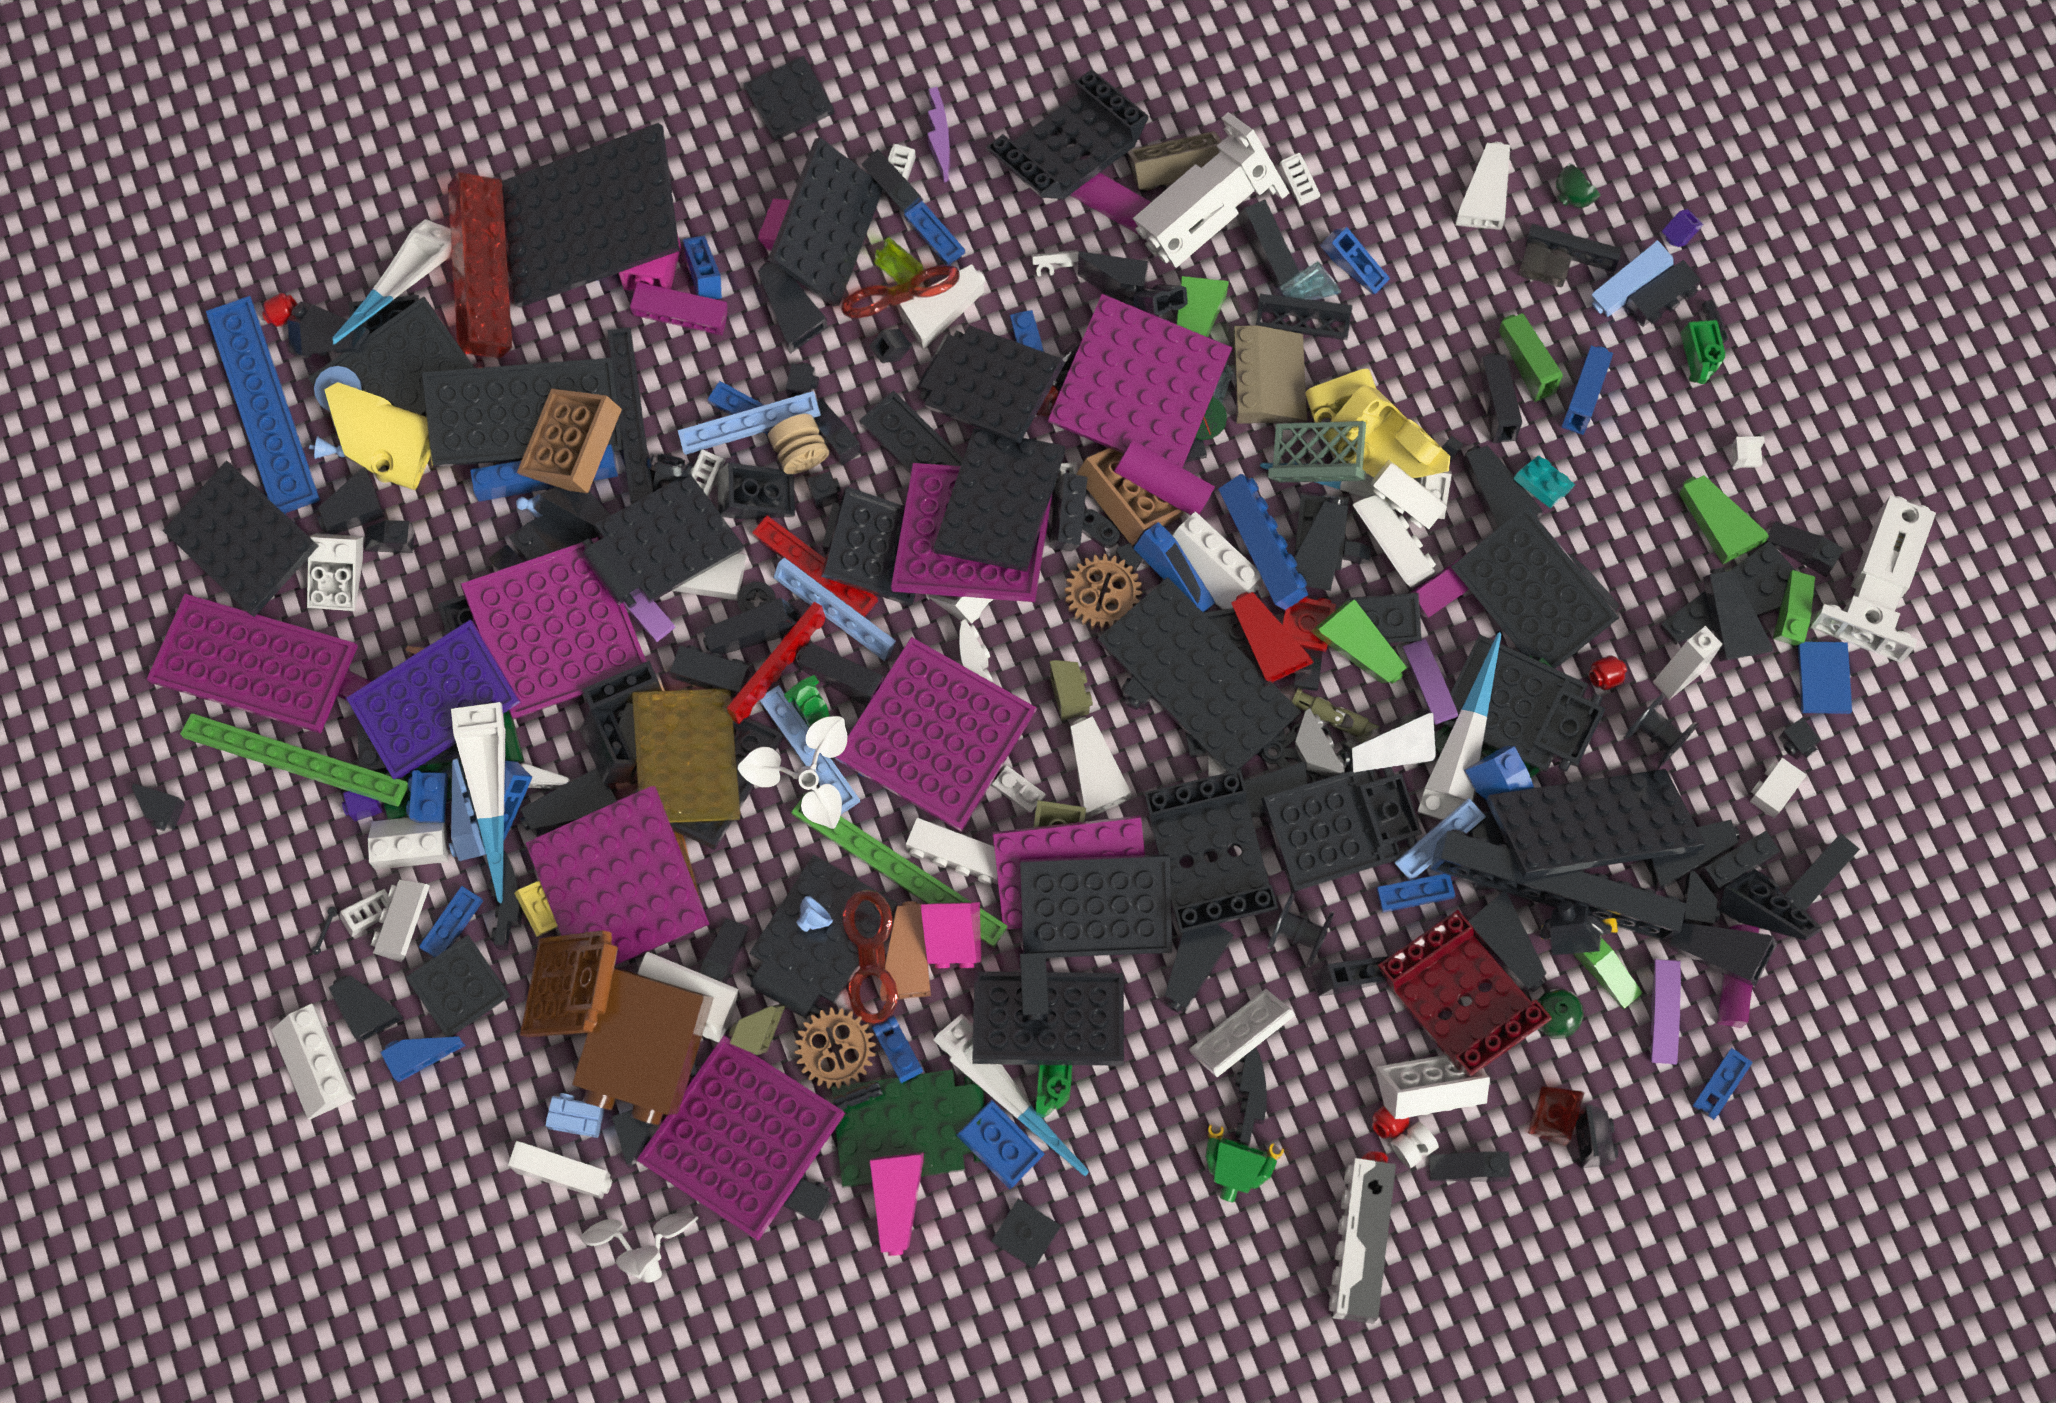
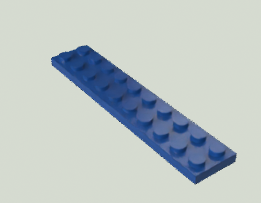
M248 296L206 311L268 498L284 513L321 501L252 298Z

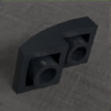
M1303 648L1314 663L1295 672L1293 688L1318 691L1323 651Z

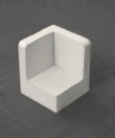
M1763 436L1735 438L1731 446L1733 468L1762 466L1761 447L1765 442Z

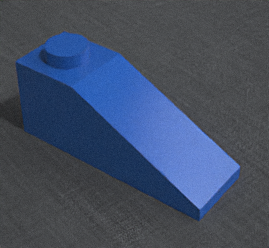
M1347 227L1335 229L1320 244L1321 248L1335 264L1373 295L1390 279Z
M699 236L683 239V246L696 295L711 299L722 298L721 275L706 237Z
M505 761L504 840L532 780V776L518 762Z
M460 1037L407 1039L400 1042L395 1040L385 1046L386 1049L380 1053L393 1078L401 1082L466 1045Z

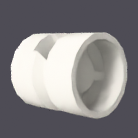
M1420 1121L1407 1130V1135L1401 1134L1390 1142L1395 1154L1409 1169L1422 1160V1155L1428 1156L1439 1147L1434 1136Z

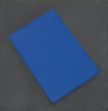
M1804 642L1799 644L1798 660L1802 713L1850 714L1852 712L1848 642Z
M993 1100L957 1134L962 1142L1009 1189H1012L1045 1155ZM981 1118L980 1125H977L976 1122Z

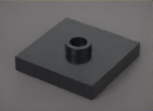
M1018 1198L991 1243L1034 1270L1060 1230L1061 1225Z

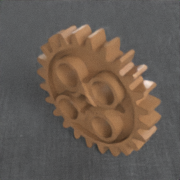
M1104 554L1102 560H1099L1097 555H1094L1093 562L1085 558V566L1077 563L1076 568L1078 572L1071 570L1070 576L1073 579L1069 578L1066 580V584L1070 587L1065 588V594L1069 595L1065 598V602L1072 603L1069 606V612L1076 611L1074 619L1082 617L1083 626L1087 622H1091L1092 630L1096 624L1099 625L1100 631H1103L1104 625H1108L1110 628L1140 602V600L1136 599L1142 597V591L1138 590L1141 588L1142 583L1135 582L1138 579V573L1131 574L1132 566L1124 568L1125 560H1122L1119 564L1116 563V556L1111 561H1108L1106 554ZM1111 574L1107 593L1104 595L1100 611L1097 612L1095 609L1098 605L1106 576ZM1099 575L1102 580L1093 582L1089 577ZM1118 581L1122 582L1124 587L1116 589L1112 584ZM1086 596H1091L1095 601L1091 604H1086L1082 599ZM1113 603L1118 608L1114 611H1109L1105 608V605Z
M830 1008L829 1015L826 1016L824 1011L820 1010L821 1018L817 1019L814 1015H811L813 1023H803L807 1028L806 1032L798 1031L803 1036V1040L795 1041L796 1044L801 1045V1049L796 1050L795 1054L802 1055L797 1064L805 1063L806 1066L801 1072L810 1071L809 1080L817 1077L818 1086L823 1081H827V1089H830L832 1082H836L837 1088L840 1089L841 1082L845 1081L849 1087L851 1078L859 1082L857 1075L859 1072L864 1075L867 1074L863 1068L864 1065H873L867 1059L868 1057L875 1056V1053L869 1051V1048L875 1046L876 1043L868 1042V1039L874 1034L865 1033L869 1025L861 1026L859 1024L862 1019L861 1016L856 1020L852 1019L853 1011L844 1016L843 1008L840 1009L838 1014H835L833 1008ZM839 1025L849 1027L850 1035L848 1038L842 1040L836 1036L835 1030ZM827 1027L831 1028L836 1044H842L843 1048L839 1050L845 1066L843 1070L840 1069L834 1052L829 1053L828 1051L831 1043L826 1032ZM820 1033L826 1037L827 1042L823 1048L813 1046L812 1038L814 1035ZM849 1048L858 1051L859 1057L854 1063H849L844 1059V1053ZM825 1057H830L835 1061V1068L830 1072H826L821 1068V1061Z

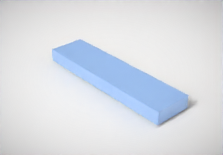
M1470 798L1466 799L1413 847L1408 849L1395 861V864L1409 880H1413L1431 865L1437 841L1447 831L1460 830L1467 834L1486 816Z

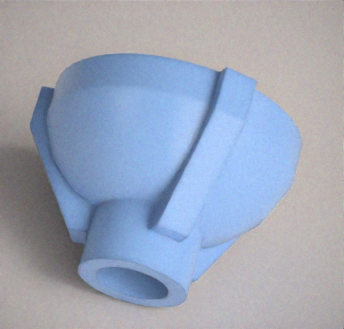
M806 896L802 900L800 905L801 915L796 921L801 929L807 932L810 928L813 930L826 927L833 922L829 913L812 897Z

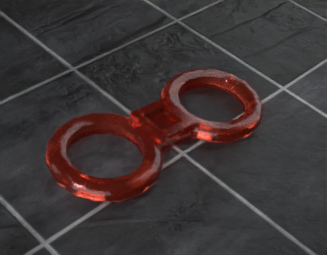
M937 265L920 271L909 282L896 286L873 285L864 287L850 294L842 302L841 311L844 316L849 318H864L879 313L890 303L893 306L913 300L914 297L928 298L937 296L956 285L960 278V272L957 267L952 265ZM938 275L949 276L945 281L935 286L918 287L923 281ZM874 295L883 296L879 301L867 307L852 308L856 302Z
M865 889L856 892L848 899L843 913L845 932L850 940L858 946L860 969L851 979L848 996L850 1005L858 1017L861 1016L864 1022L877 1024L886 1021L893 1014L898 999L896 982L891 974L884 969L886 966L883 942L887 940L892 928V914L890 906L883 896L876 891ZM864 900L874 903L881 916L879 931L870 939L863 937L858 932L854 922L856 908ZM869 975L878 977L883 982L887 993L886 1003L878 1013H871L865 1009L860 998V986Z

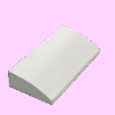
M736 554L672 591L738 601L747 555Z

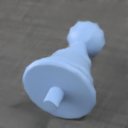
M319 436L316 438L315 445L309 446V449L314 450V459L335 453L339 457H345L341 445L335 447L319 438Z
M540 495L529 500L521 497L516 501L518 509L524 510L527 508L537 518L543 516L535 510Z

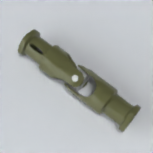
M1301 688L1297 689L1292 703L1297 708L1303 711L1311 709L1313 715L1317 714L1322 721H1329L1333 727L1355 737L1380 727L1369 722L1368 718L1343 707L1335 708L1333 704L1317 696L1315 698L1302 692ZM1345 714L1351 716V718L1353 719V726H1341V723L1344 721L1346 717Z

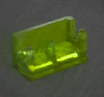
M888 237L884 241L885 246L883 250H876V260L874 263L904 289L909 291L924 276L923 265Z

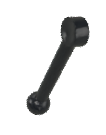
M335 907L328 908V918L316 945L311 949L314 955L321 953L320 947L333 917H336L338 914V910Z

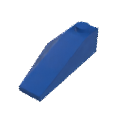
M1504 746L1464 770L1475 791L1486 800L1492 794L1535 788L1515 746Z

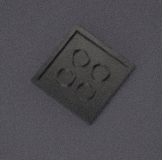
M801 56L743 84L746 93L774 142L835 114L831 102L805 56Z
M469 935L406 977L446 1037H453L511 997Z

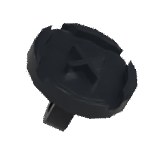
M649 454L645 462L646 467L656 471L653 481L654 492L660 489L658 485L660 480L667 479L673 482L679 476H689L690 473L692 475L693 471L691 462H688L686 465L683 458L673 455L658 454L656 458L654 454Z

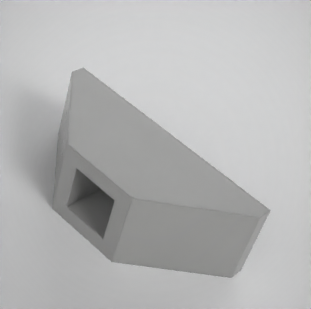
M1311 709L1306 710L1295 741V750L1302 762L1306 763V770L1328 777L1343 774L1346 768L1344 760L1340 755L1336 756L1333 748H1335L1334 743L1329 735L1325 736L1321 729L1323 724L1317 714L1313 715Z

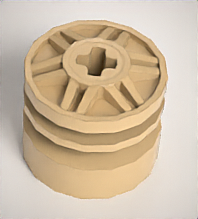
M800 414L787 418L775 425L768 433L769 441L774 451L779 453L778 460L782 463L781 467L786 474H797L819 465L829 455V450L824 444L823 437L818 435L819 428L810 414Z

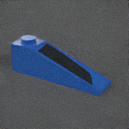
M1159 522L1145 531L1133 549L1164 580L1168 577L1203 613L1215 604L1213 597L1176 539Z

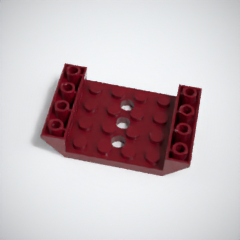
M1459 910L1446 917L1378 965L1398 1000L1455 1068L1470 1077L1552 1019L1536 999L1531 1002L1475 938L1473 926ZM1482 983H1489L1492 988L1488 992H1482L1478 989V986ZM1462 997H1469L1472 1000L1468 1006H1462L1458 1001ZM1441 1011H1449L1452 1014L1448 1020H1442L1438 1015Z

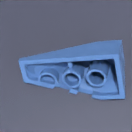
M460 758L452 760V842L449 843L452 856H457L458 861L486 854Z

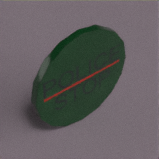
M1212 397L1195 439H1213L1220 435L1225 428L1227 421L1226 409L1215 397Z

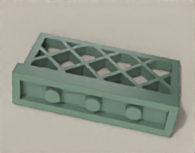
M1366 422L1276 424L1273 468H1269L1268 478L1278 483L1365 481L1366 471L1363 470ZM1334 428L1339 434L1329 443L1323 435L1329 429ZM1352 428H1359L1358 436L1351 442L1345 435ZM1308 429H1313L1317 435L1307 443L1302 438V435ZM1283 430H1291L1295 434L1287 444L1282 440ZM1321 438L1327 446L1317 455L1311 447ZM1343 438L1349 445L1339 454L1334 449V446ZM1299 439L1305 447L1295 455L1290 447ZM1353 449L1357 453L1356 463H1347L1343 458ZM1309 450L1315 458L1308 465H1304L1300 458ZM1331 450L1337 457L1330 464H1325L1322 458ZM1288 451L1293 459L1287 465H1280L1281 456Z

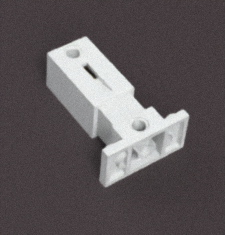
M1229 112L1222 117L1226 125L1224 130L1228 137L1217 145L1220 153L1202 168L1195 164L1133 218L1138 226L1136 231L1143 239L1146 238L1147 243H1145L1146 247L1153 254L1157 252V255L1165 264L1169 262L1174 267H1178L1239 214L1235 207L1251 193L1256 192L1258 195H1261L1267 190L1271 195L1275 193L1282 199L1289 194L1254 130Z
M1890 495L1876 516L1851 587L1856 588L1853 598L1843 611L1836 605L1824 604L1813 619L1810 628L1902 663L1915 648L1917 639L1911 637L1907 632L1894 631L1900 613L1895 612L1899 600L1910 588L1936 512L1930 511L1926 506L1909 503L1902 497Z

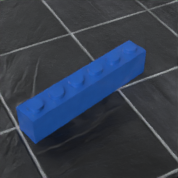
M611 444L606 447L593 481L618 477L616 458ZM521 461L471 470L473 490L479 502L552 489L556 486L519 475L517 471Z
M1239 474L1218 490L1274 604L1286 610L1309 595L1305 588L1307 583L1304 577L1297 572L1295 559L1286 550V547H1288L1287 542L1276 530L1278 528L1277 522L1267 512L1268 504L1257 492L1259 490L1258 484L1253 478L1249 479L1245 475Z

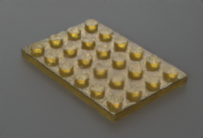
M725 689L633 692L638 792L650 786H655L670 823L740 820L733 721L727 710L731 703L730 691Z

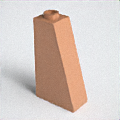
M915 901L904 902L902 906H897L880 989L882 1001L931 996L921 904H917Z

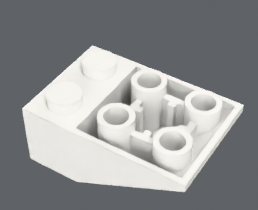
M318 533L310 536L319 547L308 558L307 608L355 611L363 561V536Z

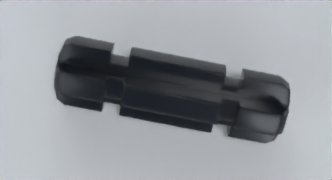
M1707 300L1702 304V309L1707 314L1706 319L1707 321L1717 320L1722 342L1725 343L1729 337L1727 331L1723 330L1725 326L1719 311L1716 310L1717 305L1714 300Z
M878 1082L868 1084V1087L863 1086L847 1092L845 1096H836L833 1098V1102L836 1107L844 1110L848 1105L854 1106L870 1100V1097L881 1096L882 1089Z

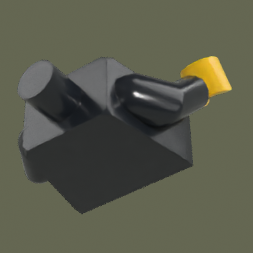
M1565 900L1558 904V909L1552 910L1551 918L1545 920L1540 930V937L1543 940L1551 939L1553 955L1600 951L1601 935L1618 932L1617 921L1614 918L1601 921L1595 915H1592L1587 907H1573L1571 901Z

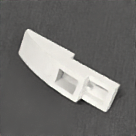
M964 619L961 621L960 627L962 666L993 682L989 671L985 669L988 667L990 654L984 644L980 646L976 639L979 635L974 625L969 626L967 620Z

